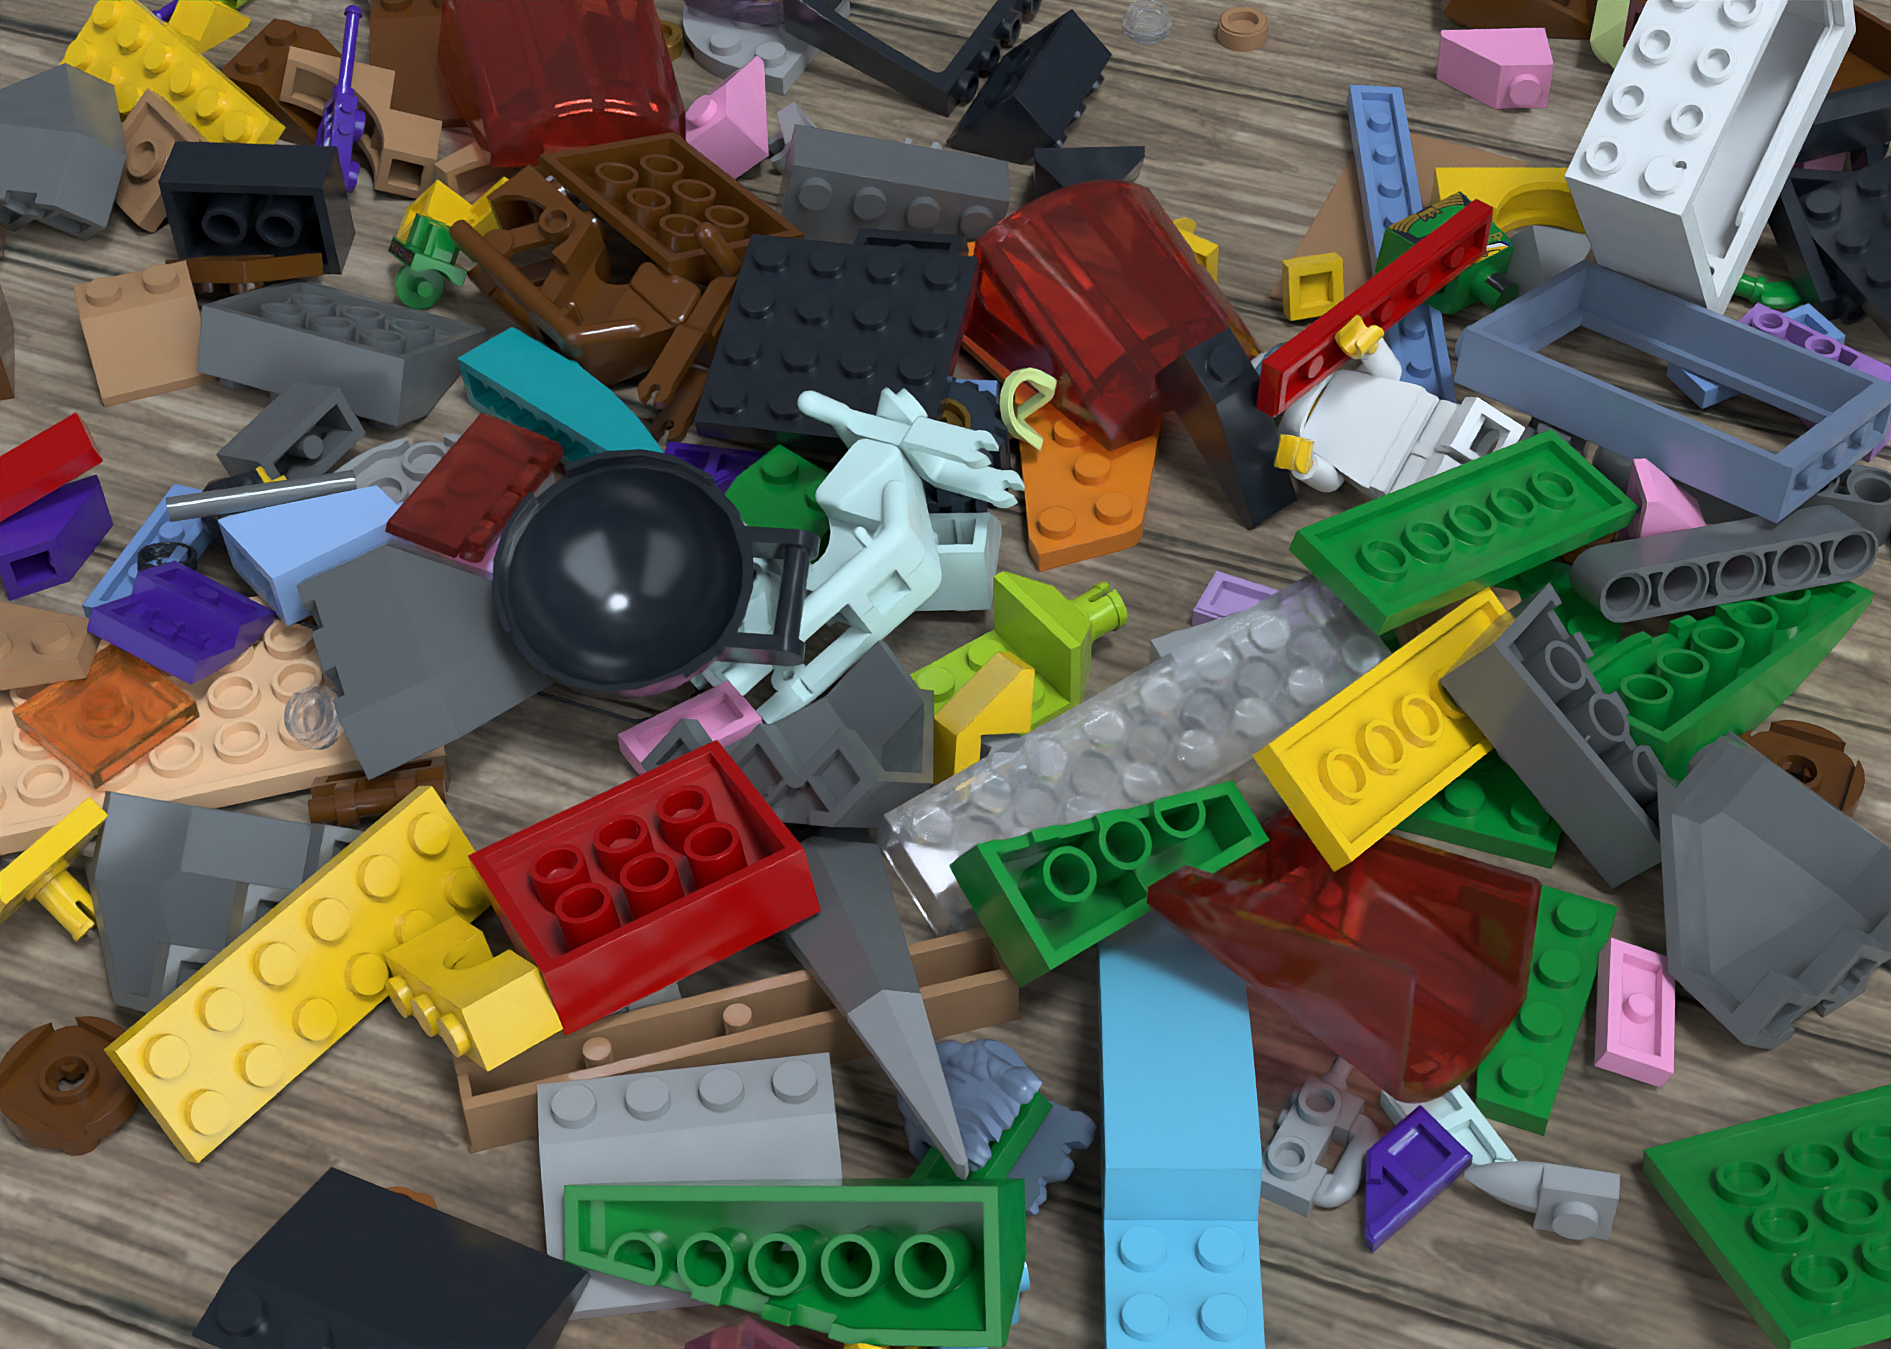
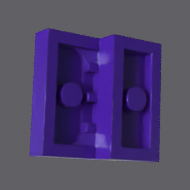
M174 560L137 572L131 595L93 607L86 631L191 685L219 671L246 651L273 624L276 612Z

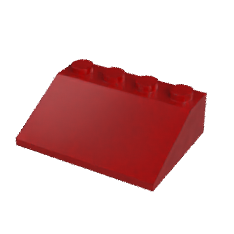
M714 740L468 855L470 864L518 955L538 967L565 1036L821 911L805 849L718 740Z

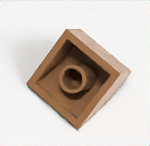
M186 260L172 264H157L145 270L114 277H99L90 282L73 286L80 321L104 407L218 381L215 376L197 372L201 315Z

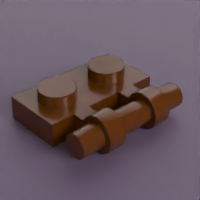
M439 756L409 761L368 780L363 769L316 777L310 787L312 799L308 800L311 824L338 822L340 827L361 825V818L386 814L418 786H433L443 803L447 804L446 792H448L451 781L447 757Z

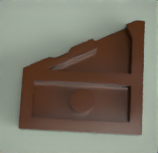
M305 253L274 257V254L205 256L165 260V264L186 260L194 293L225 291V283H229L230 293L242 294L263 288L264 281L323 275L322 253Z

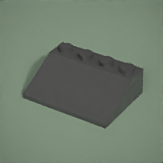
M294 278L202 305L197 372L219 377V383L225 387L234 389L255 387L269 391L268 396L273 400L294 381L339 387L355 415L368 418L370 426L382 430H400L404 424L426 416L461 374L457 358L488 341L489 329Z

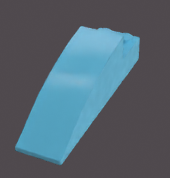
M1156 907L1097 942L1104 1349H1265L1258 1236V1211L1263 1171L1249 1007L1233 907Z

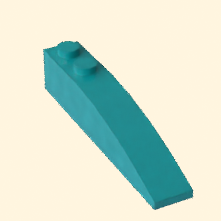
M510 327L457 358L470 405L564 465L606 451L644 449L664 453L640 419L609 388L585 371L576 361L566 359L548 348L542 341L534 340L514 327Z

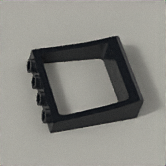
M783 0L785 32L948 118L961 100L965 102L973 100L979 85V75L982 71L989 73L994 71L1000 59L1002 44L1004 42L1011 44L1016 42L1021 31L1023 16L1025 14L1034 16L1038 12L1042 0H997L942 72L929 70L838 14L834 10L842 0Z
M1891 79L1827 93L1794 164L1891 141ZM1788 175L1767 221L1795 287L1800 294L1803 305L1809 303L1828 321L1839 318L1845 325L1855 324L1868 315L1844 287L1826 273L1790 176Z

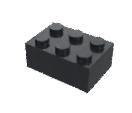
M175 141L158 184L179 259L205 256L274 254V257L305 253H322L323 274H342L356 233L337 146Z

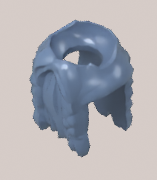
M950 1039L937 1042L935 1046L968 1159V1169L971 1172H975L983 1168L991 1158L989 1141L999 1142L1003 1130L1012 1127L1014 1118L1019 1114L1021 1104L1029 1103L1034 1093L1039 1092L1038 1090L1043 1082L1032 1069L1026 1066L1013 1048L1000 1041L977 1039L976 1041L971 1040L963 1044ZM898 1091V1107L905 1118L904 1132L909 1140V1151L918 1164H920L931 1146L938 1151L939 1149ZM1049 1101L1053 1105L1052 1109L1006 1176V1178H1025V1212L1029 1217L1039 1213V1205H1042L1047 1199L1045 1188L1047 1183L1067 1180L1070 1173L1075 1169V1165L1068 1154L1072 1150H1087L1094 1140L1093 1133L1097 1127L1091 1118L1083 1112L1071 1111L1067 1106L1059 1105L1055 1101Z

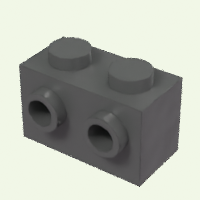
M294 381L216 455L230 477L238 473L247 472L250 469H256L259 466L264 468L271 480L283 475L288 479L322 475L357 443L366 432L339 387Z

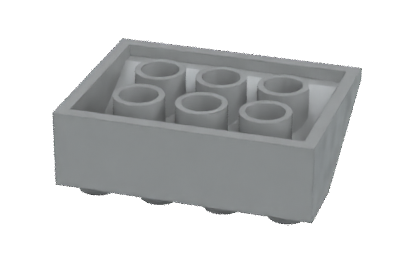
M829 1052L537 1084L539 1153L547 1254L562 1261H565L564 1185L657 1181L843 1178ZM577 1266L589 1271L591 1278L568 1321L709 1305V1303L692 1299L690 1294L659 1285L650 1287Z

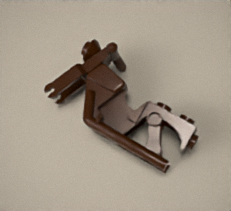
M529 164L487 196L488 203L500 229L491 230L482 236L465 220H458L451 226L449 236L452 243L472 262L478 263V265L467 272L469 280L529 337L542 341L548 348L566 359L576 361L585 371L606 387L650 370L647 377L639 383L637 391L643 406L652 398L653 392L659 391L656 393L653 405L655 410L662 409V411L653 419L651 425L653 435L658 442L665 434V430L673 426L669 431L667 442H681L687 435L688 427L695 417L740 273L741 261L716 227L711 223L704 222L696 227L694 235L697 242L719 269L721 275L708 285L703 295H701L700 289L694 283L677 274L674 275L667 272L654 262L642 263L629 284H608L613 276L610 271L612 263L606 250L607 247L603 242L608 237L604 225L590 210L587 209L582 212L576 207L569 193L557 180L552 179L549 182ZM549 244L558 245V247L551 251L553 256L551 259L522 267L514 266L508 260L516 253Z

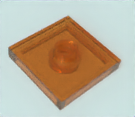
M113 644L108 645L95 654L86 678L52 683L12 710L17 727L95 790L200 717L195 700L143 660Z

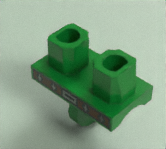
M418 213L415 215L407 241L393 236L388 252L404 264L395 275L394 288L396 295L407 306L422 310L433 306L439 301L444 289L443 277L453 284L463 286L468 271L456 263L460 249L452 243L449 236L451 226Z

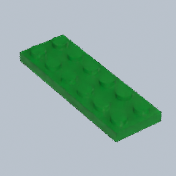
M1550 429L1296 531L1288 550L1333 592L1361 622L1379 636L1627 527L1633 520L1639 506L1556 432Z

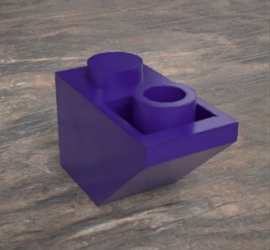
M97 474L67 483L0 522V575L10 601L70 582L114 524Z

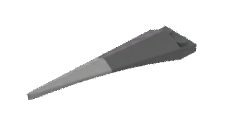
M815 826L792 832L793 836L805 849L821 911L775 934L800 961L857 1033L900 1092L956 1176L966 1180L969 1174L968 1159L880 847L878 844H874L867 828Z

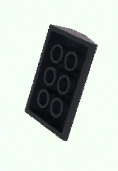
M330 1167L231 1268L191 1336L202 1349H553L584 1292L591 1275L589 1271Z

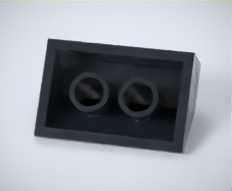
M1070 9L1002 57L946 142L955 150L1023 165L1034 158L1035 148H1060L1068 137L1064 132L1066 127L1076 121L1086 109L1083 100L1093 93L1104 81L1105 77L1101 72L1111 58L1112 53L1075 11Z

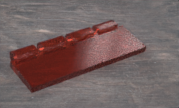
M481 412L387 521L385 532L452 558H456L459 554V558L479 563L499 540L505 525L523 498L530 491L535 494L545 479L548 478L563 459L564 450L559 443L547 439L546 436Z

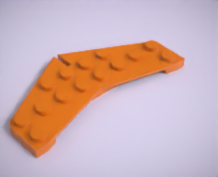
M981 242L967 243L969 248L968 256L978 257L980 273L961 346L1002 384H1004L1005 379L1013 371L1022 368L1041 370L1057 380L1053 398L1026 417V423L1044 439L1042 450L1039 451L1031 444L1019 440L1022 478L1025 484L1024 498L1028 548L1038 571L1050 570L1123 551L1135 546L1143 536L1168 403L1167 397L1154 376L1174 360L1175 352L1170 353L1169 344ZM1022 381L1015 390L1013 401L1021 405L1040 391L1028 381Z

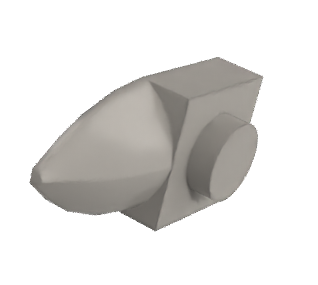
M1530 1161L1495 1162L1472 1167L1464 1172L1466 1180L1489 1196L1519 1210L1534 1213L1533 1229L1556 1232L1562 1237L1575 1240L1587 1238L1609 1240L1619 1201L1620 1174Z

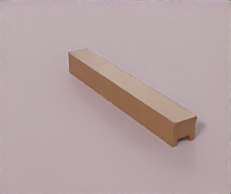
M984 927L907 945L934 1040L1022 1018V1010L1019 1004V986ZM804 969L603 1017L597 1022L589 1024L567 1036L561 1030L488 1072L464 1054L460 1057L452 1054L460 1089L457 1092L470 1153H475L539 1137L537 1084L829 1052L830 1065L872 1054L809 972Z

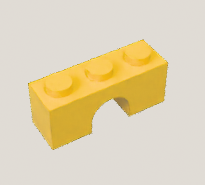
M458 915L445 920L383 954L393 975L392 978L385 982L386 988L399 1013L404 1018L411 1015L414 1016L429 1037L438 1034L456 1057L464 1054L487 1072L563 1029L538 967L510 949L493 958L483 932Z

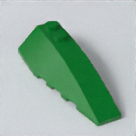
M1843 581L1763 596L1754 601L1743 600L1716 605L1713 616L1699 621L1690 615L1670 621L1668 632L1653 638L1644 631L1628 636L1587 665L1603 692L1610 694L1617 691L1630 712L1627 715L1630 726L1629 734L1636 746H1650L1667 775L1683 781L1688 775L1687 767L1689 762L1701 748L1714 743L1720 735L1725 736L1729 730L1738 737L1750 729L1753 731L1768 718L1838 644L1872 603L1874 592L1851 581Z
M961 1178L753 1179L564 1185L565 1262L646 1286L654 1287L659 1285L691 1295L692 1299L712 1305H728L760 1314L761 1319L785 1326L798 1325L829 1334L828 1338L851 1345L865 1343L892 1346L1002 1348L1007 1345L1027 1257L1025 1178H966V1180Z

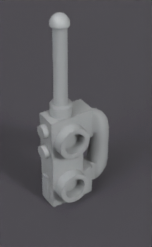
M1373 994L1366 1000L1367 1007L1331 1071L1322 1074L1320 1080L1308 1076L1302 1088L1296 1086L1290 1100L1293 1105L1289 1111L1283 1109L1277 1122V1126H1280L1271 1144L1267 1145L1262 1154L1263 1171L1260 1197L1308 1218L1314 1205L1324 1208L1339 1207L1347 1203L1356 1193L1366 1174L1367 1150L1380 1140V1136L1374 1121L1363 1114L1365 1099L1347 1092L1348 1086L1345 1081L1381 1016L1387 1014L1389 1010V1002L1382 994ZM1332 1142L1344 1147L1347 1146L1333 1174H1327V1168L1320 1166Z

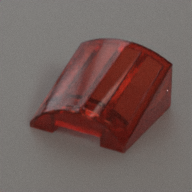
M443 0L437 54L438 66L489 167H526L529 164L532 167H540L538 165L539 156L544 154L545 147H589L675 132L686 141V112L654 0Z
M1094 180L1058 189L1013 212L975 241L973 257H978L980 273L964 335L1011 373L1022 368H1034L1057 380L1055 393L1048 403L1108 451L1152 436L1157 416L1174 410L1154 376L1183 352L1230 327L1250 362L1257 355L1265 352L1148 187L1122 180ZM1022 381L1036 393L1040 392L1028 381Z
M1287 806L1259 822L1269 841L1217 872L1210 873L1184 865L1148 886L1147 904L1162 922L1281 1009L1399 1102L1408 1104L1430 1102L1447 1094L1462 1083L1494 1049L1527 998L1542 889L1541 882L1535 877L1396 835L1385 834L1352 862L1334 872Z

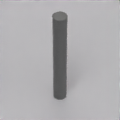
M349 470L166 497L165 499L169 522L261 509L356 490L357 485L354 471Z

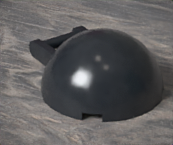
M634 449L606 451L576 460L564 466L567 476L552 484L537 498L530 491L520 502L502 531L493 559L492 593L499 621L521 655L535 669L550 680L576 693L609 700L645 698L676 689L701 674L715 661L778 666H797L804 661L806 644L799 639L809 564L810 560L818 557L820 538L812 532L800 529L745 526L740 512L716 486L714 477L675 455ZM753 558L784 560L773 635L738 632L745 619L753 591Z

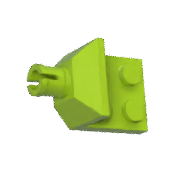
M1006 571L994 575V629L910 674L920 689L934 690V716L997 652L1008 651L1035 668L1030 733L1015 734L1036 740L1079 716L1091 669L1092 644L1103 635L1124 627L1128 621L1127 610L1121 596L1115 589L1110 592V584L1101 581L1076 598L1067 599L1054 586Z

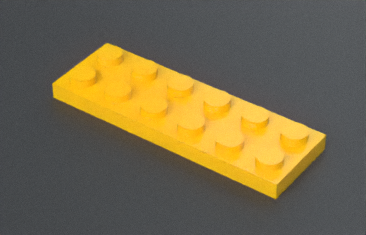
M98 0L91 16L76 39L70 43L64 58L59 64L67 63L114 85L121 125L148 88L163 96L209 142L275 144L286 128L138 0Z
M1490 587L1469 597L1252 755L1334 872L1352 862L1494 748L1467 713L1456 705L1452 695L1439 681L1487 627L1506 612Z
M418 786L104 1049L186 1161L199 1163L389 995L385 982L392 978L393 975L383 955L384 953L455 915L471 923L492 905L468 858V855L476 851L433 786Z

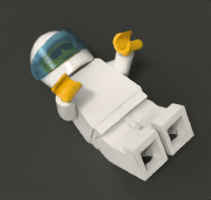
M1359 315L1353 317L1335 334V339L1345 354L1353 359H1361L1363 363L1355 371L1347 369L1334 371L1286 410L1273 418L1279 437L1274 467L1291 470L1295 478L1321 492L1335 491L1346 480L1373 500L1487 454L1497 439L1499 441L1493 452L1515 444L1525 427L1478 397H1465L1462 404H1456L1447 400H1439L1437 396L1428 393L1425 388L1419 385L1399 381L1402 373L1401 365L1382 338L1384 336L1383 329L1376 325L1367 328L1362 317ZM1288 341L1275 345L1268 352L1260 353L1251 361L1259 376L1261 374L1262 361Z

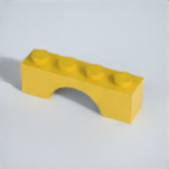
M1435 167L1430 206L1460 191L1471 201L1477 198L1492 206V222L1504 233L1523 226L1551 225L1569 229L1576 233L1586 234L1565 178L1568 168Z

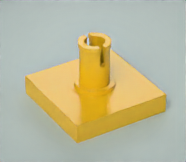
M90 796L0 872V924L27 901L31 902L36 899L72 935V939L76 943L87 935L89 929L92 930L97 926L91 895L67 871L70 864L83 853L98 829L109 816Z

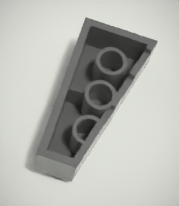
M795 124L775 211L802 231L804 239L854 244L859 228L965 235L967 243L998 244L1010 204L1008 161Z
M1549 582L1496 618L1439 681L1452 695L1456 705L1467 713L1495 747L1499 757L1511 766L1536 796L1543 810L1555 819L1580 849L1588 864L1594 867L1613 889L1662 862L1656 771L1667 775L1650 746H1636L1629 734L1630 726L1627 715L1630 712L1617 691L1610 694L1603 692L1585 662L1594 654L1580 632L1569 636L1553 610L1562 604V601Z

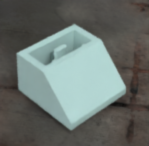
M990 512L929 513L942 569V580L938 590L915 611L955 610L965 612L970 610H991L993 576L996 575L1002 533L1001 522Z

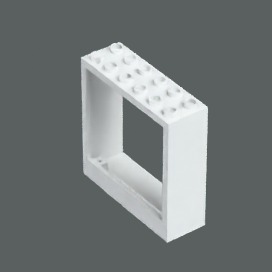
M1647 0L1565 174L1567 184L1598 265L1721 315L1724 314L1855 35L1856 26L1853 0Z

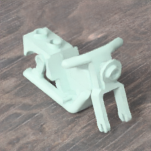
M885 387L881 391L876 416L852 410L847 405L810 390L801 393L797 401L799 410L807 416L831 425L849 450L820 484L815 493L817 503L829 519L831 533L826 552L817 562L809 564L799 639L805 642L825 623L830 627L838 621L851 627L807 666L804 663L797 666H772L715 661L705 671L690 681L698 690H701L707 683L715 687L729 680L739 693L744 696L774 669L771 683L777 692L756 710L767 724H772L813 702L856 664L877 641H882L926 602L940 586L942 569L929 518L923 483L920 477L937 488L990 502L998 508H1009L1018 503L1014 495L1004 490L1010 487L1013 490L1025 491V484L1018 473L1013 470L1002 471L988 467L991 464L989 458L977 451L981 448H985L987 451H999V445L991 433L984 430L974 431L927 418L928 415L923 407L904 388L895 394ZM753 558V591L745 619L738 632L773 635L784 560Z

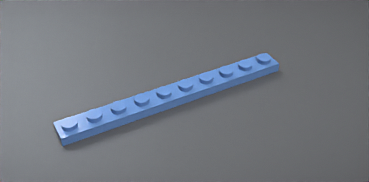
M1350 85L1346 104L1372 273L1375 276L1374 270L1386 227L1423 210L1402 88ZM1423 302L1384 332L1382 338L1400 362L1402 373L1399 381L1419 385L1425 388L1428 393L1437 396L1439 400H1447L1457 404L1442 315L1440 311Z

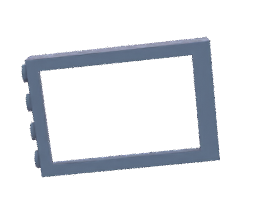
M1585 259L1558 273L1536 288L1527 291L1522 296L1498 308L1474 324L1467 326L1460 334L1455 346V356L1458 358L1453 382L1628 459L1646 458L1667 476L1776 524L1885 441L1891 422V383ZM1581 325L1817 425L1775 455L1536 352Z

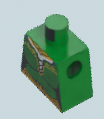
M1459 191L1386 227L1374 272L1376 274L1472 201ZM1491 222L1486 254L1424 302L1443 314H1454L1477 301H1481L1491 310L1496 311L1498 308L1515 300L1519 287L1506 277L1514 251L1512 240Z

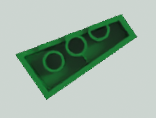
M1234 780L1155 799L1148 804L1124 810L1118 808L1096 814L1088 819L1060 826L1055 824L1031 830L1027 834L1004 840L998 838L978 843L950 863L948 867L1019 988L1266 843L1269 841V838Z

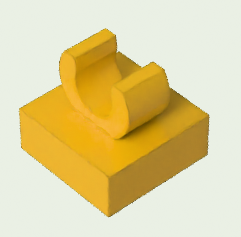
M1336 252L1307 255L1281 261L1284 315L1290 321L1322 316L1344 299L1343 258Z

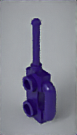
M349 5L344 11L346 21L338 85L333 87L332 98L324 104L323 117L317 131L315 146H337L348 193L354 191L359 176V163L351 160L353 142H359L365 126V112L357 110L358 97L354 96L355 90L351 88L359 18H362V11L357 5Z

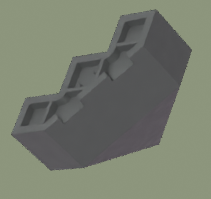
M64 63L0 89V224H3L4 228L16 232L35 219L82 240H87L105 229L127 157L114 85Z
M393 539L316 573L297 585L303 606L308 612L311 611L319 627L318 630L311 633L323 672L329 679L331 678L339 695V698L332 700L338 720L368 780L461 738L555 683L535 669L521 655L512 640L505 633L499 621L492 593V572Z
M877 641L824 698L772 724L759 723L748 736L724 747V749L782 822L828 827L890 828L933 784L934 690L920 689L886 642ZM681 718L646 756L641 765L648 772L712 742V739L697 719Z
M1730 730L1725 736L1720 735L1714 743L1704 746L1693 756L1687 767L1688 775L1683 781L1656 771L1668 973L1742 1044L1772 1050L1792 1038L1795 1028L1791 1023L1811 1009H1814L1824 1018L1864 993L1867 986L1865 980L1874 970L1884 964L1891 970V847Z
M106 791L102 809L109 816L98 829L93 857L83 856L114 1004L145 1013L151 1011L364 831L318 823L294 822Z

